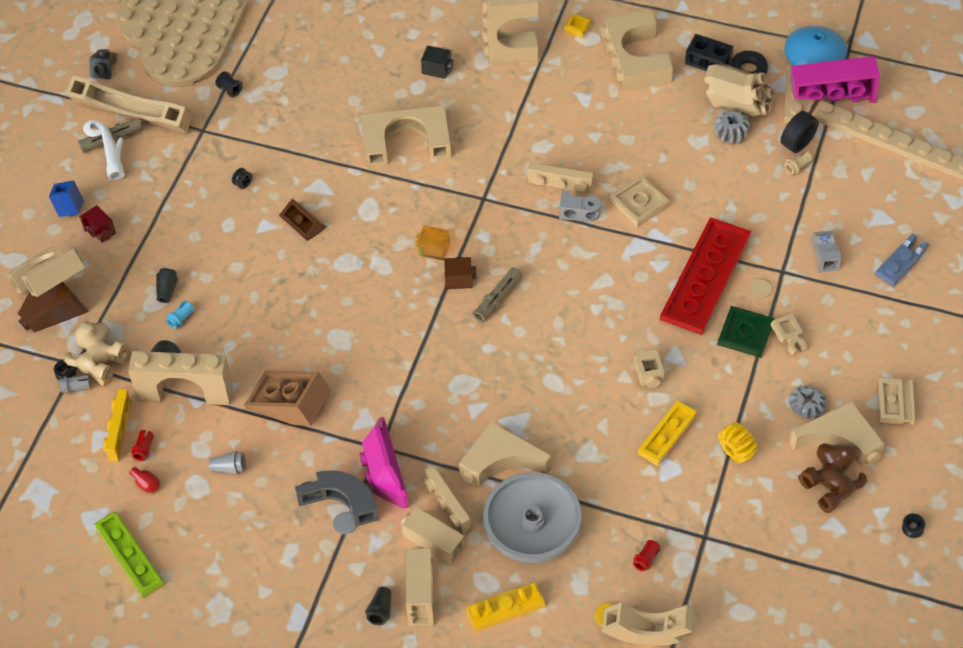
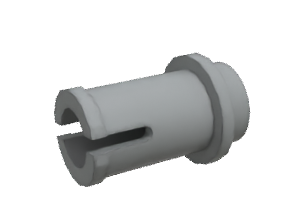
M88 374L70 378L64 376L63 379H59L61 393L66 392V394H69L70 391L90 389Z

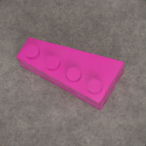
M875 56L791 66L790 83L794 99L821 100L823 97H829L831 101H839L840 98H850L851 102H860L861 99H868L869 103L877 102L880 73Z

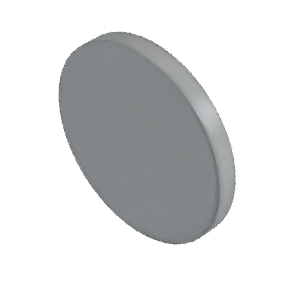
M348 512L338 514L333 520V527L340 534H350L357 527L354 524L352 514Z

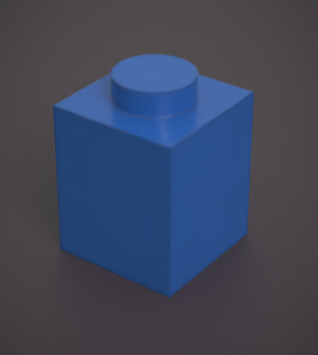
M74 180L54 184L49 195L59 217L79 214L84 202Z

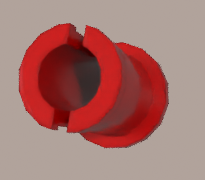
M146 430L139 432L136 444L131 448L133 459L144 461L148 458L150 454L148 450L154 438V434L148 431L146 438L144 436Z
M647 540L640 553L633 557L634 567L642 572L649 570L652 560L661 550L660 545L654 540Z

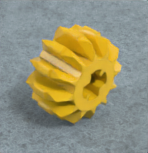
M738 422L727 425L718 434V441L722 445V449L726 452V455H729L737 463L741 464L750 460L758 452V444L754 440V436L750 434V431L744 425H740Z

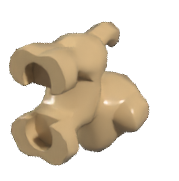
M84 322L76 329L75 342L80 348L85 349L86 352L78 358H74L71 352H68L64 356V361L68 365L77 367L81 372L91 375L99 384L107 386L113 379V373L108 371L110 366L104 363L106 361H115L122 365L125 364L130 356L128 344L118 340L113 345L105 343L110 332L107 324Z

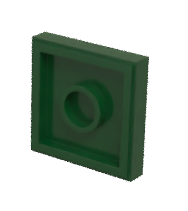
M731 306L717 345L762 358L772 330L770 324L775 318Z

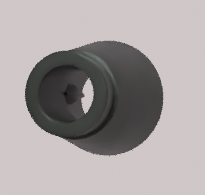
M162 268L156 274V300L158 302H170L178 281L175 270Z
M378 587L365 613L367 615L366 619L371 624L384 625L389 620L392 593L389 588Z

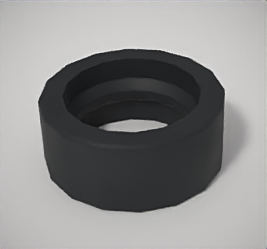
M806 111L798 112L783 130L781 144L792 152L799 153L813 139L817 132L819 121Z

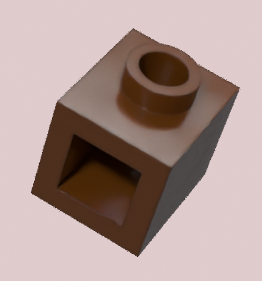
M471 257L444 258L445 288H472V279H476V266H471Z

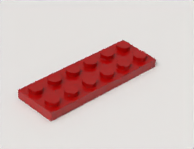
M710 217L660 314V320L703 335L751 237V231Z

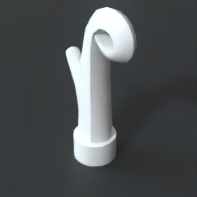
M97 120L88 121L83 127L84 132L91 137L102 135L108 179L112 181L122 179L125 176L124 168L121 164L123 138H119L115 145L114 139L106 125Z

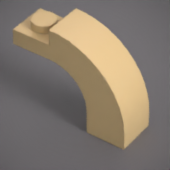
M621 602L604 609L602 632L633 644L650 646L676 644L681 642L682 635L692 632L694 608L684 605L664 613H647L636 610Z

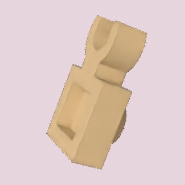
M793 314L772 321L770 325L780 343H788V352L792 356L797 352L795 346H798L801 352L806 350L807 343L802 338H799L803 331Z

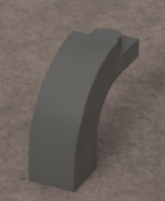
M340 471L316 472L318 481H307L295 486L299 506L323 500H337L349 508L355 526L379 521L377 506L371 491L361 480L353 475Z

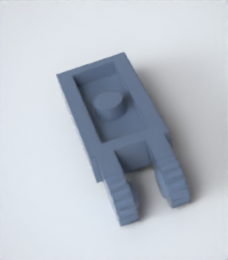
M914 234L910 235L905 243L901 244L876 270L875 276L894 287L919 261L920 257L927 250L929 243L923 241L914 252L910 248L915 244L917 236Z

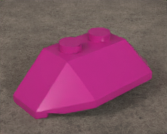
M380 417L362 442L363 452L359 453L362 466H367L368 472L365 473L368 487L373 486L375 495L406 509L409 508L407 492L385 418Z

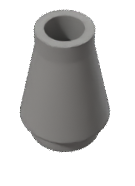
M234 451L210 458L209 468L211 472L239 475L240 472H245L246 458L244 453Z

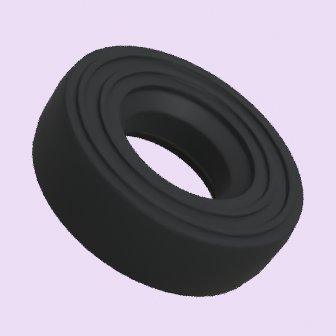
M750 50L741 51L731 60V67L743 70L741 68L742 64L751 63L757 69L746 72L767 74V60L758 52Z

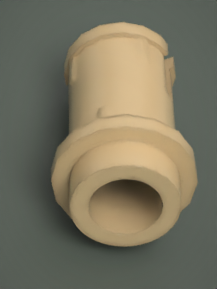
M804 150L793 159H788L784 167L789 174H798L800 169L811 163L813 159L811 154Z

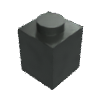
M427 45L421 59L422 74L445 79L448 71L451 72L454 65V60L451 59V50Z

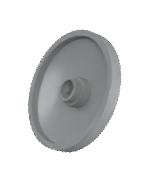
M531 472L514 475L498 484L486 500L483 519L486 535L491 544L500 553L519 562L541 563L559 557L574 544L581 529L582 513L577 496L567 484L551 475Z

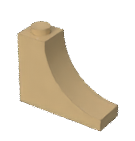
M853 402L792 430L789 441L794 450L822 443L832 445L849 444L855 447L857 457L854 460L860 466L877 462L882 456L885 445Z
M490 422L460 461L459 473L464 481L470 484L474 483L480 487L492 475L512 468H528L546 474L551 468V455Z

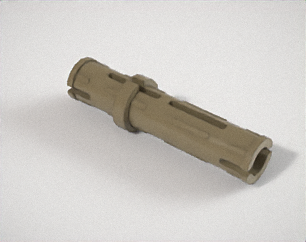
M138 117L122 124L116 123L115 127L110 128L109 131L114 140L124 139L126 135L142 130V126ZM102 135L96 137L89 136L78 140L82 152L85 153L88 150L104 145L103 139H101Z
M512 267L490 294H486L483 297V302L472 313L477 321L484 322L493 310H497L500 306V301L517 281L521 279L522 273L520 270ZM506 283H508L507 286H506L502 291H500V290L502 289V287H503ZM493 298H495V300L487 307V305L490 303V301H491Z

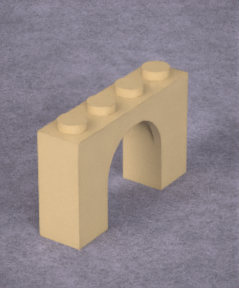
M538 0L482 1L483 14L486 13L485 16H482L483 28H486V30L482 31L483 42L486 43V45H483L484 57H488L489 65L538 60V44L535 31L506 33L499 30L504 23L510 20L538 17Z
M651 9L604 17L601 35L603 39L606 38L607 53L612 55L611 64L617 70L616 78L618 83L622 84L623 90L672 82L673 66L668 53L638 57L629 54L624 49L629 43L656 37L657 24Z
M444 105L361 114L367 167L388 164L386 142L391 135L402 130H413L426 138L430 160L451 157L450 138Z
M51 246L7 272L6 276L17 293L22 294L29 290L32 296L38 297L84 269L85 267L82 264L84 259L78 250L74 251L73 248Z
M132 351L128 372L138 402H161L164 379L183 378L198 384L202 388L206 404L230 405L233 385L226 355Z

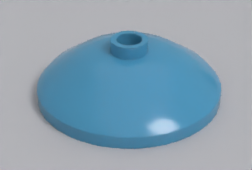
M812 25L793 31L786 39L784 51L786 58L794 66L846 59L847 46L844 39L835 31L827 27Z

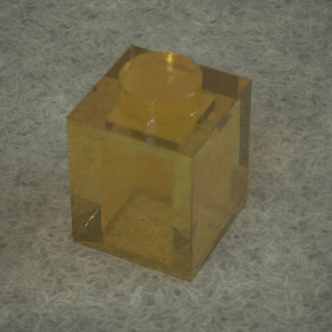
M423 225L421 234L417 233L415 239V246H418V256L444 261L450 245L449 230Z

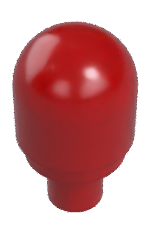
M133 467L130 470L129 474L135 478V483L144 492L155 493L159 489L160 481L150 471H141L137 467Z

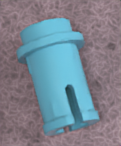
M183 301L175 311L167 315L166 322L173 329L180 328L182 322L195 309L188 301Z

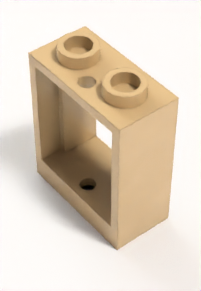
M414 547L406 549V608L409 626H434L431 548Z

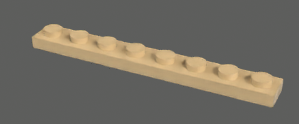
M820 100L812 113V116L817 118L819 123L963 180V156L823 100Z

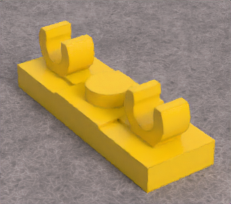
M536 582L467 606L466 612L476 632L545 607V601Z

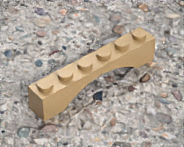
M72 75L66 95L77 103L133 119L138 117L140 121L186 134L194 115L184 106L133 96Z

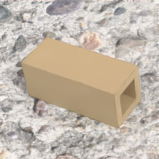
M415 507L411 513H407L401 522L403 537L420 547L431 548L432 555L450 566L465 548L464 535L418 507Z

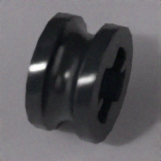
M241 167L235 171L231 181L240 189H245L251 183L253 175Z
M60 360L55 364L54 373L58 381L63 379L64 376H67V378L76 376L74 366L68 365L64 360ZM68 368V370H66L65 374H62V373H61V372H64V369Z
M913 513L906 515L902 524L903 533L910 538L922 536L925 528L924 518ZM912 522L917 524L915 529L910 528Z

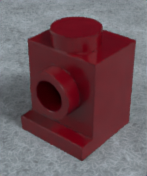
M98 205L79 216L83 230L85 232L88 231L93 238L96 236L101 243L116 234L112 219Z

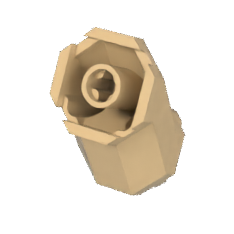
M725 64L708 66L704 79L705 84L709 83L710 89L706 90V94L714 107H727L738 112L742 111V113L750 116L770 114L776 94L775 89L768 82L765 73L752 74Z

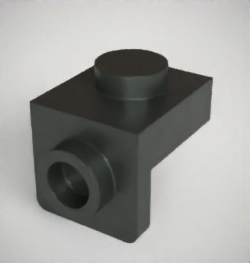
M107 49L97 50L89 58L90 77L110 79L111 66L117 61V53H112Z

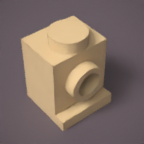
M658 350L635 353L634 369L637 372L640 385L655 388L661 382H664V369Z

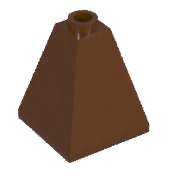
M61 282L38 297L32 296L29 292L17 314L21 317L18 322L26 331L31 328L34 332L83 315L88 310L65 283Z

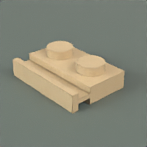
M878 378L879 423L903 424L904 422H910V424L914 425L913 380L905 382L902 379Z

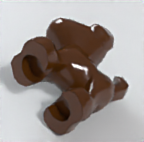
M820 444L816 452L823 467L820 470L808 467L798 475L801 485L806 489L822 484L831 491L818 500V506L826 513H831L840 505L843 499L848 498L854 491L864 487L867 483V477L864 473L859 472V477L855 481L844 474V471L849 469L853 460L857 457L855 447L849 444Z

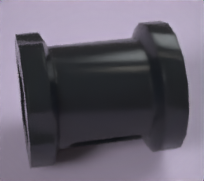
M227 71L221 72L215 81V85L220 89L226 90L230 97L239 95L243 88V83L240 80L233 79Z

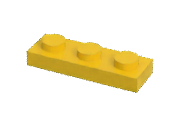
M118 389L116 398L112 400L113 414L112 418H109L107 422L109 433L108 437L103 440V451L107 453L109 461L119 462L131 405L127 389Z
M677 400L638 449V455L658 466L696 418L697 411Z

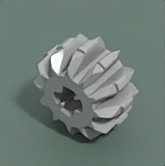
M734 109L731 112L724 110L722 114H718L714 123L716 138H721L722 143L729 141L730 144L733 142L740 144L742 140H746L750 131L748 116L743 115L742 111L737 113Z

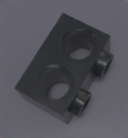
M695 33L686 49L685 64L707 71L710 65L725 64L729 66L733 57L734 46Z

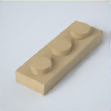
M529 163L528 183L591 193L593 173Z
M434 465L426 468L425 487L430 493L433 492L435 494L439 508L442 511L446 510L451 526L454 529L458 528L462 535L470 532V518Z

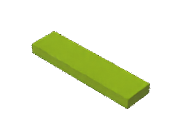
M116 511L94 523L96 529L143 598L165 586L163 580Z

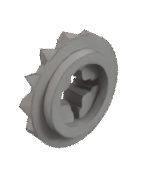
M811 384L807 387L800 385L796 390L793 389L790 395V408L795 414L803 418L818 417L826 409V394L820 391V387L816 389ZM813 397L812 402L803 405L805 398Z

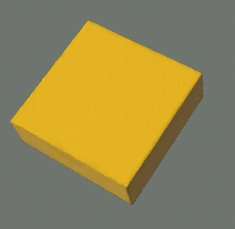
M572 14L564 26V32L583 38L591 26V20Z

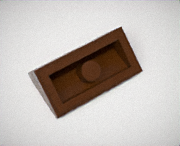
M291 199L279 214L284 221L307 241L326 228L319 219L294 199Z

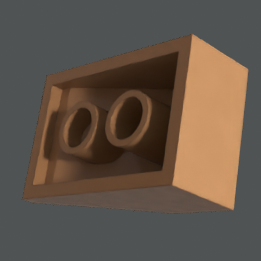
M265 371L244 406L249 410L291 425L311 426L332 390L319 372Z

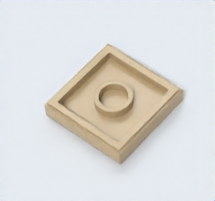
M643 175L609 196V201L636 227H639L668 208L671 202Z

